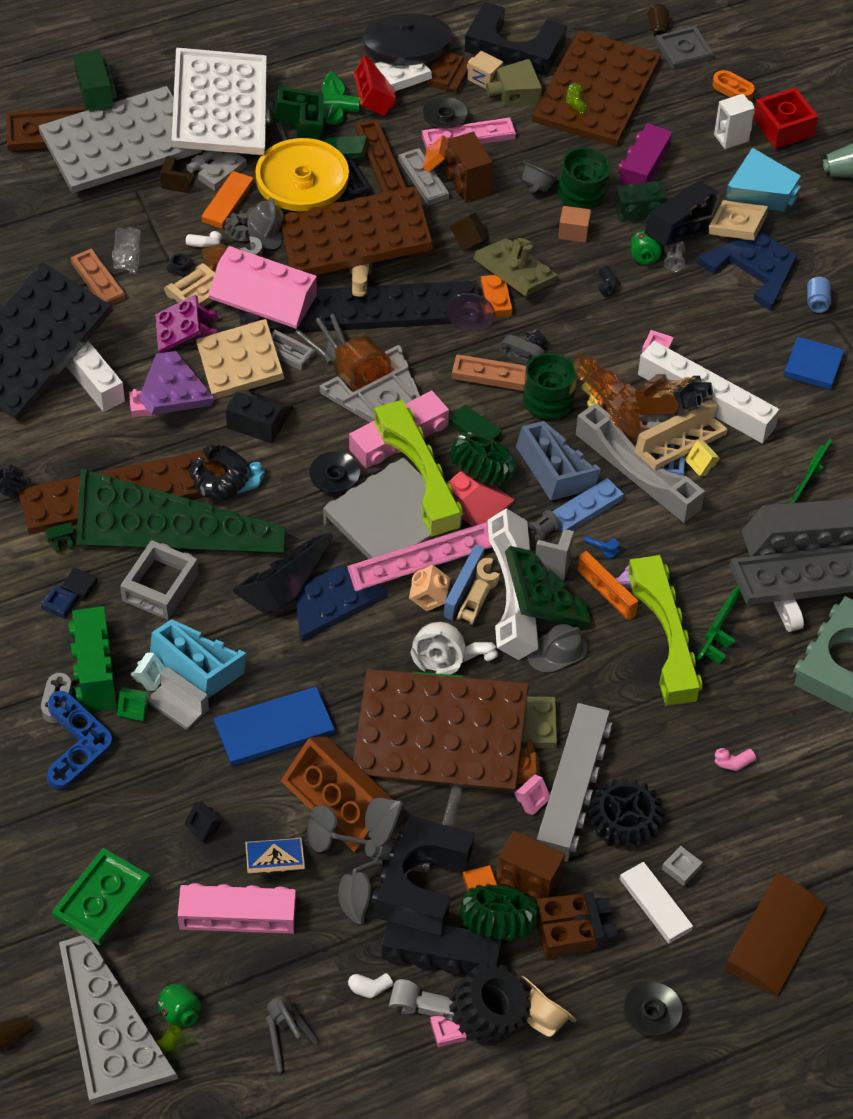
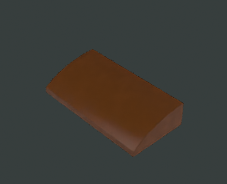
M777 872L728 958L725 971L777 997L821 918L826 905L808 890Z

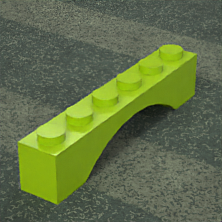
M403 399L375 407L374 425L383 442L404 453L416 465L423 477L426 492L422 500L421 518L430 536L460 528V517L463 516L462 507L459 502H455L449 482L445 483L442 468L439 463H435L431 446L425 444L421 427H417L414 423L415 419L411 408L406 407Z
M660 555L630 559L627 575L630 578L633 595L644 602L655 613L667 636L669 655L662 668L659 681L665 706L696 702L699 691L702 690L701 676L695 673V656L693 652H689L687 646L689 645L688 633L681 626L682 613L680 608H676L674 603L676 595L674 587L669 586L668 566L666 564L663 565Z

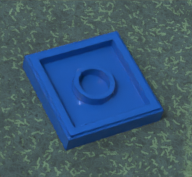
M797 336L784 372V377L831 390L844 349Z

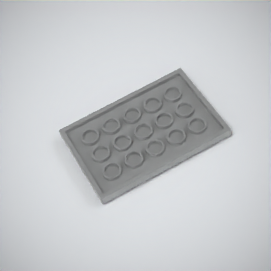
M167 86L113 102V107L87 110L39 125V132L72 193L163 165L166 156L175 157L176 160L202 152V150L171 147L174 97Z

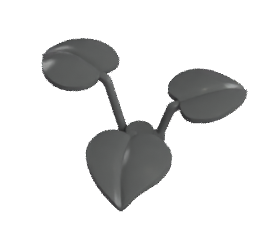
M375 798L370 802L366 810L365 825L370 831L368 836L371 840L336 834L334 830L337 825V816L330 807L319 805L311 810V818L308 822V840L315 851H327L331 845L332 838L364 844L367 856L373 859L371 862L354 868L352 875L345 874L339 885L338 897L340 906L347 917L358 924H364V915L371 894L370 881L361 871L375 865H382V860H389L392 847L398 846L397 839L390 837L396 825L403 804L402 801Z

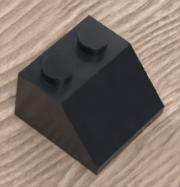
M250 390L236 391L226 407L227 428L272 444L293 410V405Z

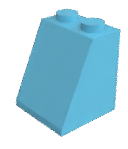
M752 148L728 184L725 200L768 206V210L784 212L788 205L792 207L799 197L798 192L801 189L799 181L801 176Z

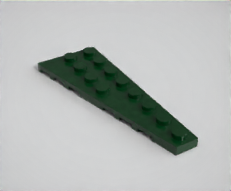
M81 469L77 546L146 548L152 540L160 544H167L174 550L284 554L286 529L284 526L219 509L212 505L195 502L160 490L136 485V483L126 482L108 475L88 471L87 469Z

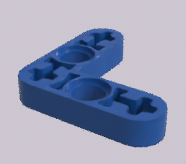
M56 691L49 697L48 712L78 740L75 745L48 769L47 783L54 790H64L108 752L112 736L69 693ZM56 701L59 703L65 701V709L61 706L56 708ZM76 717H82L87 721V726L81 729L73 726L72 720ZM94 736H95L97 739H100L101 737H103V738H104V743H103L104 745H102L101 743H98L97 745H95V744H94V739H95ZM75 753H83L87 757V761L79 765L73 762L72 756ZM66 765H68L70 769L66 771L64 781L61 778L55 780V772L61 774L66 770Z

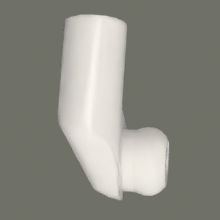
M212 231L210 237L188 234L186 244L199 248H217L221 245L222 235L217 231Z
M474 642L466 646L462 663L481 654L484 655L486 661L498 657V652L495 649L496 645L492 642Z
M387 973L375 980L354 974L349 978L348 985L352 992L366 998H373L392 987L393 981Z

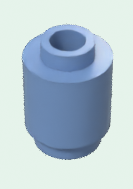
M824 277L812 278L807 283V304L810 310L815 313H823L831 305V282Z

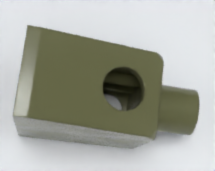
M530 59L498 68L496 82L486 83L488 97L500 95L505 106L538 105L541 100L542 87Z

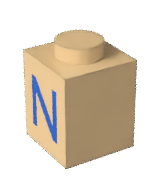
M480 51L467 64L468 80L486 89V83L496 82L497 69L503 67V61Z

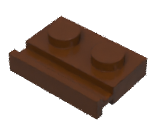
M446 52L438 58L431 70L432 79L427 80L426 85L444 91L449 89L457 94L468 74L467 64L469 60H465L464 56Z

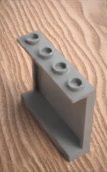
M404 458L390 463L384 470L376 475H371L365 482L349 489L346 494L330 501L323 508L324 524L328 525L332 522L368 559L460 531L462 517H460V528L430 536L421 518L422 500L426 492L425 483L422 475Z

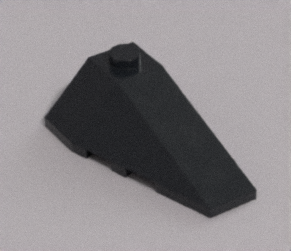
M332 532L314 536L290 551L289 556L269 564L270 569L260 574L259 572L254 573L233 588L234 593L262 613L270 611L279 613L289 607L288 603L298 595L333 539Z

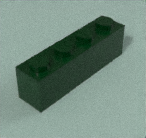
M100 51L73 54L76 76L86 111L113 107L112 98H116V91L106 58H102Z

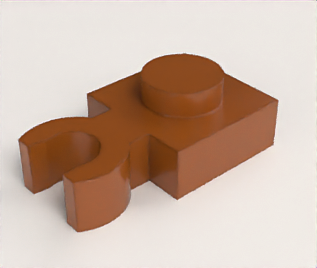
M527 739V746L521 749L517 785L526 783L534 775L540 776L539 758L531 739Z

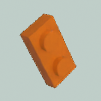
M497 275L481 276L480 283L488 318L512 316V306L506 282Z

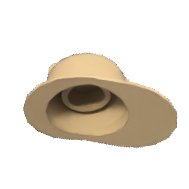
M521 976L524 982L531 988L530 997L527 999L528 1002H531V1009L527 1011L529 1013L527 1022L532 1028L547 1037H552L568 1020L576 1022L574 1016L548 999L526 977Z

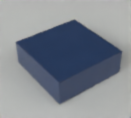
M54 585L42 602L41 608L46 612L65 619L78 601L77 594Z

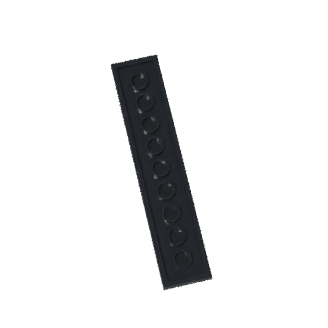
M477 280L367 286L366 295L360 297L352 294V287L317 289V296L297 329L302 333L323 332L316 322V319L320 318L328 331H335L330 318L331 314L335 315L341 330L482 322V313ZM239 309L240 326L266 319L270 333L277 330L283 334L295 333L297 330Z

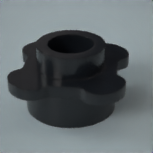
M175 254L171 257V264L167 266V271L181 277H186L189 275V269L194 266V261L189 259L186 254Z

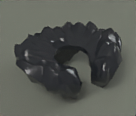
M218 444L207 445L203 449V453L208 461L219 462L225 465L227 472L224 476L216 477L211 475L204 466V458L200 457L194 460L188 471L190 478L194 480L195 489L202 497L208 495L217 500L233 495L235 491H240L245 486V483L249 481L248 475L250 474L247 461L231 448Z

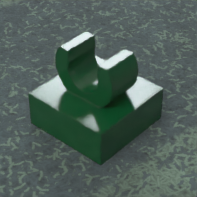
M71 522L45 529L47 542L53 541L52 547L55 552H59L58 542L60 540L66 541L68 548H72L73 541L69 536H72L74 531Z

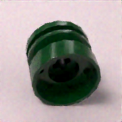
M589 147L575 148L566 153L562 161L559 182L557 184V195L560 200L569 207L593 209L600 205L605 196L611 171L610 162L607 157L600 151Z
M555 353L539 354L527 363L523 403L530 414L543 419H559L573 409L578 373L576 365L569 358Z

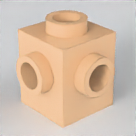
M434 565L418 570L412 577L409 599L425 611L445 604L451 578Z

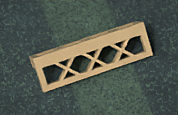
M710 399L702 403L699 409L690 410L685 416L677 415L640 433L635 453L656 470L688 454L696 441L703 440L708 444L726 435L728 429L714 418L718 404ZM710 425L716 431L703 430V427ZM687 435L698 436L699 439H697V440L685 439V436H687ZM669 444L681 445V448H679V449L667 448V445H669ZM651 453L663 454V457H661V458H659V459L656 460V459H655L653 456H651L650 454H651Z

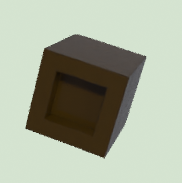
M166 156L160 171L162 189L189 193L194 181V174L177 171L176 158Z
M476 212L450 225L463 251L488 238V234Z

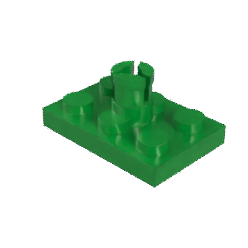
M103 848L54 908L52 917L100 946L151 881L150 875Z

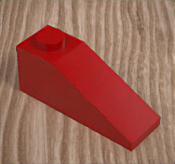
M364 55L354 71L361 106L385 116L388 110H391L396 103L393 86L371 59Z

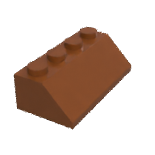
M328 737L309 738L281 779V782L310 810L319 805L330 807L337 816V825L334 830L336 834L371 840L368 836L370 831L365 825L366 810L370 802L375 798L393 800ZM343 841L354 852H358L365 846L364 844Z

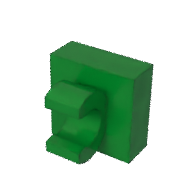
M123 687L119 692L117 716L144 721L147 715L149 693Z

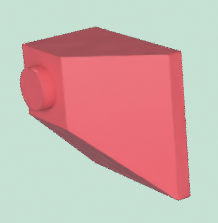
M460 471L448 481L451 485L455 502H459L462 507V519L471 526L485 522L488 523V519L506 508L508 509L514 503L512 497L495 485L489 486L487 483H481L476 479L473 480L469 475H465L463 471Z

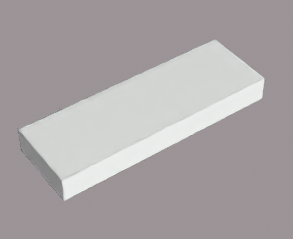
M644 862L620 875V881L668 944L692 931L693 925Z

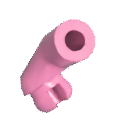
M720 748L715 752V763L720 768L738 771L754 762L756 755L751 749H747L741 754L734 756L730 755L729 751L725 748Z

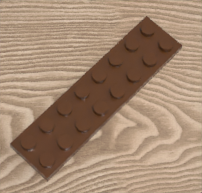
M203 450L97 473L193 500L203 498L195 489L194 480L190 478V473L188 472L194 460L198 457L204 458V466L211 475L216 477L224 476L225 470L222 463L208 461ZM80 476L26 487L24 491H19L29 535L44 532L45 529L70 522L72 525H77Z

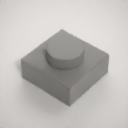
M680 846L663 863L662 870L685 886L702 868L703 862Z

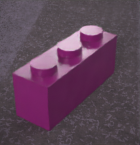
M647 123L643 131L638 132L635 145L629 147L626 160H622L619 165V184L645 192L670 150L673 132Z

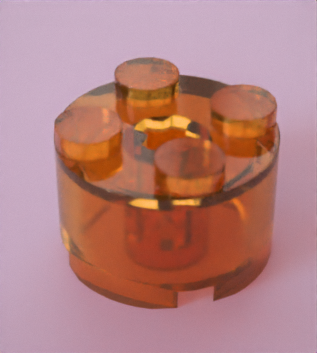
M365 334L351 339L346 344H340L335 350L334 371L354 391L390 372V357Z

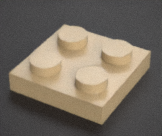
M723 200L709 225V234L720 237L755 240L768 215V206Z

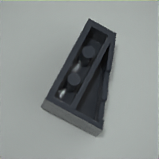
M698 180L651 211L646 220L647 225L644 234L665 246L706 235L721 192Z

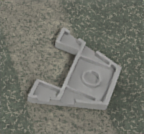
M399 345L381 354L382 363L391 373L354 392L338 376L319 386L320 393L370 423L374 421L375 407L402 399L407 404L420 397Z

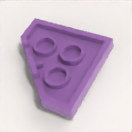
M176 351L155 355L139 396L140 402L151 415L212 406L215 399Z

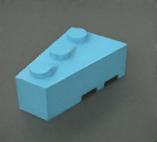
M171 619L151 634L150 653H155L165 667L170 668L208 695V698L244 674L246 652L241 650L235 652L224 647L223 642L217 639L215 642L201 636V632Z

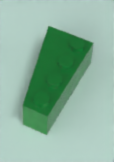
M104 606L72 610L73 621H69L68 625L70 637H75V643H71L72 658L77 659L78 665H73L75 681H80V687L76 688L77 702L83 703V707L89 713L117 709Z

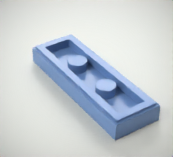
M477 544L473 547L445 601L444 618L453 621L475 578L477 564L483 559L484 547Z

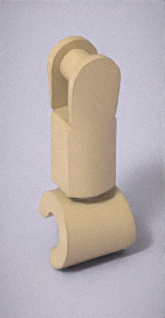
M372 263L349 268L350 274H352V294L354 296L366 295L368 274L371 275Z
M484 558L478 562L475 581L458 613L457 620L462 618L469 621L470 625L473 626L490 589L497 586L500 574L497 572L490 574L493 563L492 558ZM469 607L471 609H474L475 611L472 612L466 608Z

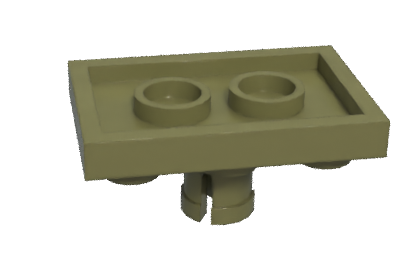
M505 238L475 252L474 260L524 296L533 294L556 283L558 277L548 266L532 257L530 252L533 245L524 238H517L514 242Z
M528 697L522 748L527 746V739H531L535 748L556 749L555 697Z

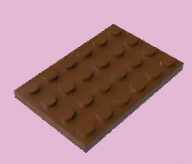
M578 30L534 111L532 122L617 147L661 60V53Z
M416 186L405 187L391 192H382L368 197H359L350 201L336 202L322 208L313 207L308 211L290 212L284 215V221L281 225L290 267L312 275L433 249Z
M367 669L353 762L373 779L516 792L529 684Z

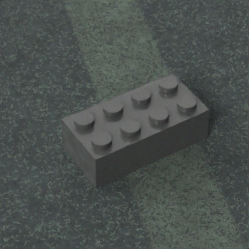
M853 499L763 505L742 529L750 557L846 545L853 539Z

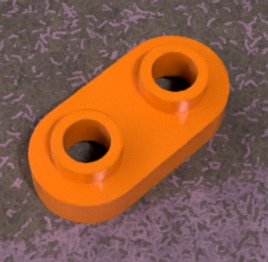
M726 70L718 71L713 76L712 85L714 89L731 98L744 94L749 101L753 98L754 85L751 82Z

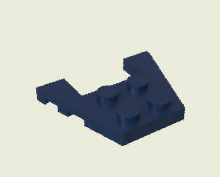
M759 231L755 240L738 239L700 255L697 264L712 274H715L729 261L764 283L754 293L753 300L768 310H772L775 300L779 296L781 288L796 261L797 254Z

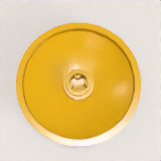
M296 138L277 143L264 152V155L259 158L256 165V183L263 197L267 200L273 198L275 205L291 211H308L313 207L322 208L334 203L343 195L349 181V168L345 157L332 145L316 139Z

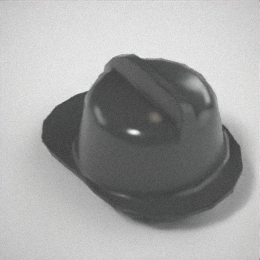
M523 159L525 167L522 181L529 186V192L535 193L537 190L547 192L553 183L559 180L544 167L530 160Z
M270 198L268 201H262L255 207H250L247 210L250 236L261 240L262 247L265 249L273 250L278 248L282 244L281 225L284 221L283 211L275 205L273 198Z
M560 624L553 627L547 635L537 639L538 649L527 655V660L535 670L551 673L582 660L587 654L588 645L581 636L579 627L574 628L571 625Z

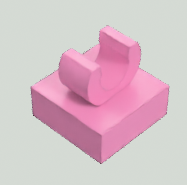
M136 389L129 392L131 416H150L151 414L139 400L141 391Z
M537 775L531 777L526 783H523L524 785L514 792L517 801L521 802L525 812L534 815L546 804L550 797L543 778Z

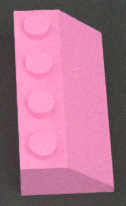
M228 246L218 262L209 298L297 329L317 296V276Z

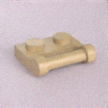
M202 263L196 267L194 272L175 284L170 283L164 287V291L170 299H174L178 303L196 295L198 296L199 305L205 307L214 301L209 298V292L215 272Z

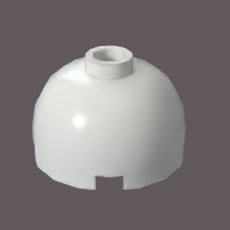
M433 622L421 628L414 638L411 656L414 663L423 671L430 669L437 671V674H452L460 668L464 660L466 645L462 634L456 627L449 623Z

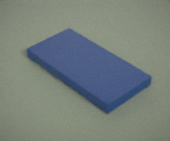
M317 687L214 718V725L231 767L303 745L312 737L335 735V729Z

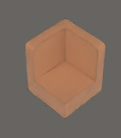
M563 206L558 238L586 243L591 210Z

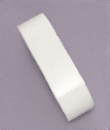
M795 599L774 602L788 632L803 628V616Z

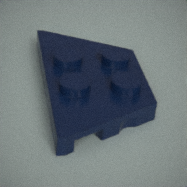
M341 566L305 583L296 596L300 640L304 641L387 598V589L377 584L355 591L349 570Z

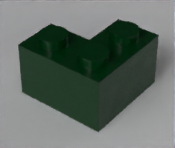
M279 86L274 103L273 122L296 125L295 139L309 138L319 140L323 128L324 94Z

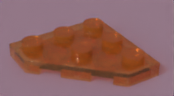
M580 353L574 359L575 373L580 380L586 379L587 384L591 387L589 392L599 405H606L607 410L611 414L609 418L628 435L635 438L641 432L635 388L630 384L625 385L618 380L613 372L605 371L596 360L591 357L587 358Z

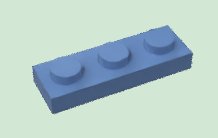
M608 478L552 511L561 523V528L558 531L562 534L564 529L570 531L577 529L623 501L624 494Z

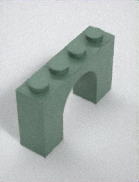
M845 596L840 605L835 604L829 614L831 619L828 623H822L817 633L819 638L816 642L813 640L810 642L805 652L807 655L805 660L800 659L797 662L793 673L796 674L795 686L852 714L853 673L835 663L829 653V650L837 644L853 643V600Z

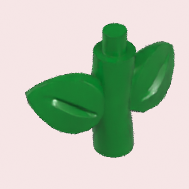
M332 71L326 75L321 88V92L324 94L323 122L328 125H338L344 120V111L360 112V98L346 95L347 89L344 82Z

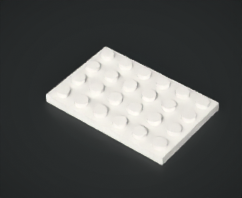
M176 48L171 147L264 155L266 56Z

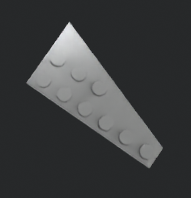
M82 935L59 942L87 1093L91 1104L179 1079L92 941Z

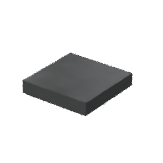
M696 26L657 35L655 38L657 46L673 70L711 61L714 58V53Z

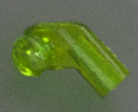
M572 83L567 88L566 102L579 113H583L588 106L580 99V92L583 91V87L578 83Z
M170 1025L161 1039L156 1040L154 1036L152 1037L162 1053H166L173 1049L182 1034V1030L177 1025Z

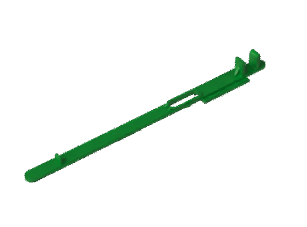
M831 438L818 448L808 465L810 468L806 471L807 474L801 484L795 489L796 492L788 503H795L813 471L818 474L823 469L819 461L830 445ZM738 585L732 590L705 634L704 639L706 642L697 655V660L706 655L720 664L725 659V654L710 644L712 640H716L726 648H729L735 642V639L723 632L720 626L738 596L742 594Z

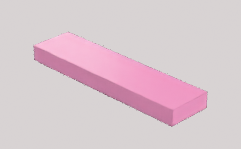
M511 118L463 124L453 128L422 130V138L427 150L442 135L450 139L474 131L480 143L485 144L515 139L516 132Z

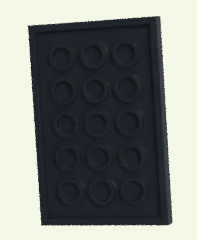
M44 262L38 265L0 309V410L17 421L23 417L114 310L110 304Z

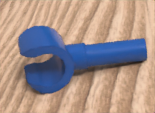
M588 536L584 538V542L601 549L606 558H612L620 552L617 549L620 543L614 538L607 543Z

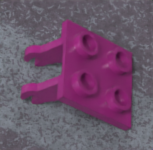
M193 295L155 314L158 351L163 353L193 337L202 338L219 333L217 329H210L199 322L200 320L211 324L210 317L217 321V313L199 305L198 296Z

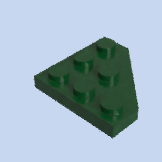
M514 546L508 547L505 555L521 615L586 629L591 624L585 601L578 595L574 598L563 587L566 583L551 569L547 572L537 562L539 557L531 550Z

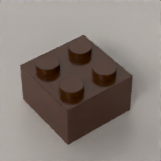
M474 131L448 139V149L445 150L447 158L445 173L447 178L451 179L454 183L456 193L462 196L465 203L490 196L493 162Z
M513 831L498 857L496 884L499 883L500 886L509 885L513 889L519 888L520 892H527L529 897L534 898L535 903L538 898L554 897L562 882L565 854Z

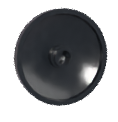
M411 13L397 14L381 18L370 24L364 31L363 44L367 54L378 61L394 65H416L430 62L443 56L452 45V32L445 22L432 16Z

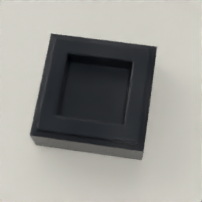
M74 567L61 585V588L77 594L78 599L85 601L97 584V577Z

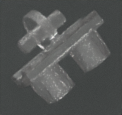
M118 227L115 230V244L112 251L113 268L126 269L134 274L138 271L141 235L139 229L132 227L123 229Z

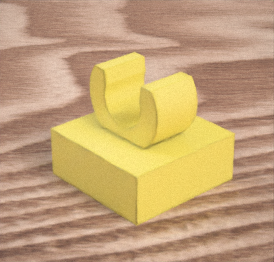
M703 440L696 441L685 461L699 476H706L710 469L715 467L719 458Z

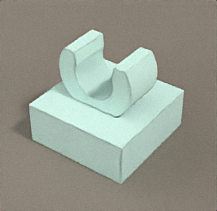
M146 653L143 659L138 661V666L134 672H131V676L136 682L142 683L147 691H155L160 684V672L165 669V666L155 653Z

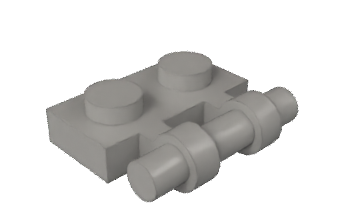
M206 150L202 155H196L192 158L191 163L186 167L190 173L196 170L200 171L198 173V180L216 191L225 183L232 171L239 173L246 168L247 160L233 152H225L223 154L221 151ZM210 159L214 160L211 164L206 163Z

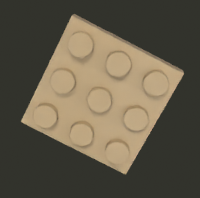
M266 319L196 339L210 391L215 399L235 394L236 391L249 390L284 379Z

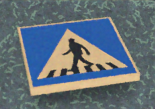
M301 838L245 842L248 873H270L271 871L284 872L285 870L305 869Z

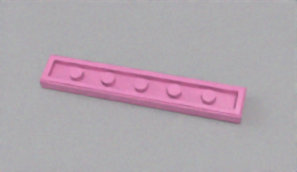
M485 522L347 566L355 591L417 572L431 565L436 566L470 555L476 544L484 547V550L492 548L489 542L488 523Z

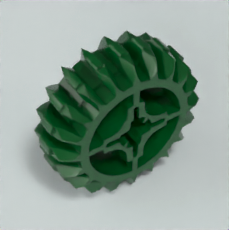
M471 432L461 433L451 446L450 458L452 463L458 466V470L463 471L465 475L472 477L473 480L476 479L481 483H487L489 486L506 485L516 472L517 460L514 458L515 456L509 452L508 448H504L501 443L495 442L494 439L487 438L486 435L481 436L478 433L473 434Z
M487 883L486 886L477 885L476 888H470L467 893H464L460 914L463 925L469 927V931L477 932L478 936H487L489 940L495 938L499 941L502 939L512 941L513 938L520 940L523 936H529L530 932L534 931L538 917V905L535 903L534 898L529 897L527 892H520L519 888L513 889L509 885L500 886L499 883L497 885Z

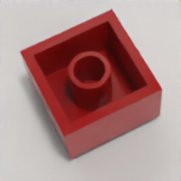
M795 87L756 100L753 121L772 146L777 149L814 137L819 116Z

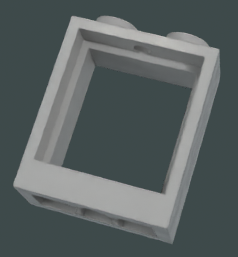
M151 540L120 585L122 601L169 620L199 574L197 559L189 553L179 552L167 544H160ZM154 560L181 570V573L166 595L139 584Z

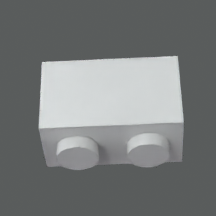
M744 94L719 101L714 135L724 149L749 141L755 108L753 103Z

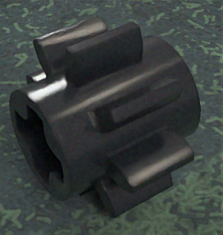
M9 464L8 469L2 467L0 469V493L13 498L14 493L19 494V491H24L27 484V478L23 476L24 470Z

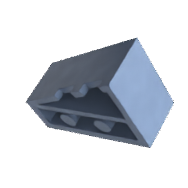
M541 421L522 426L516 448L551 501L585 492L596 485L601 468L596 464L592 466L583 459L584 454L579 450L574 451L566 444V439L546 422Z

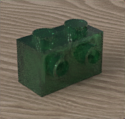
M662 181L616 186L614 207L619 223L647 219L651 211L667 202V195Z

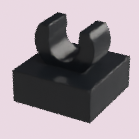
M202 801L194 803L184 824L201 842L210 840L214 830L219 828L223 818L217 817L213 813L214 809L207 807Z

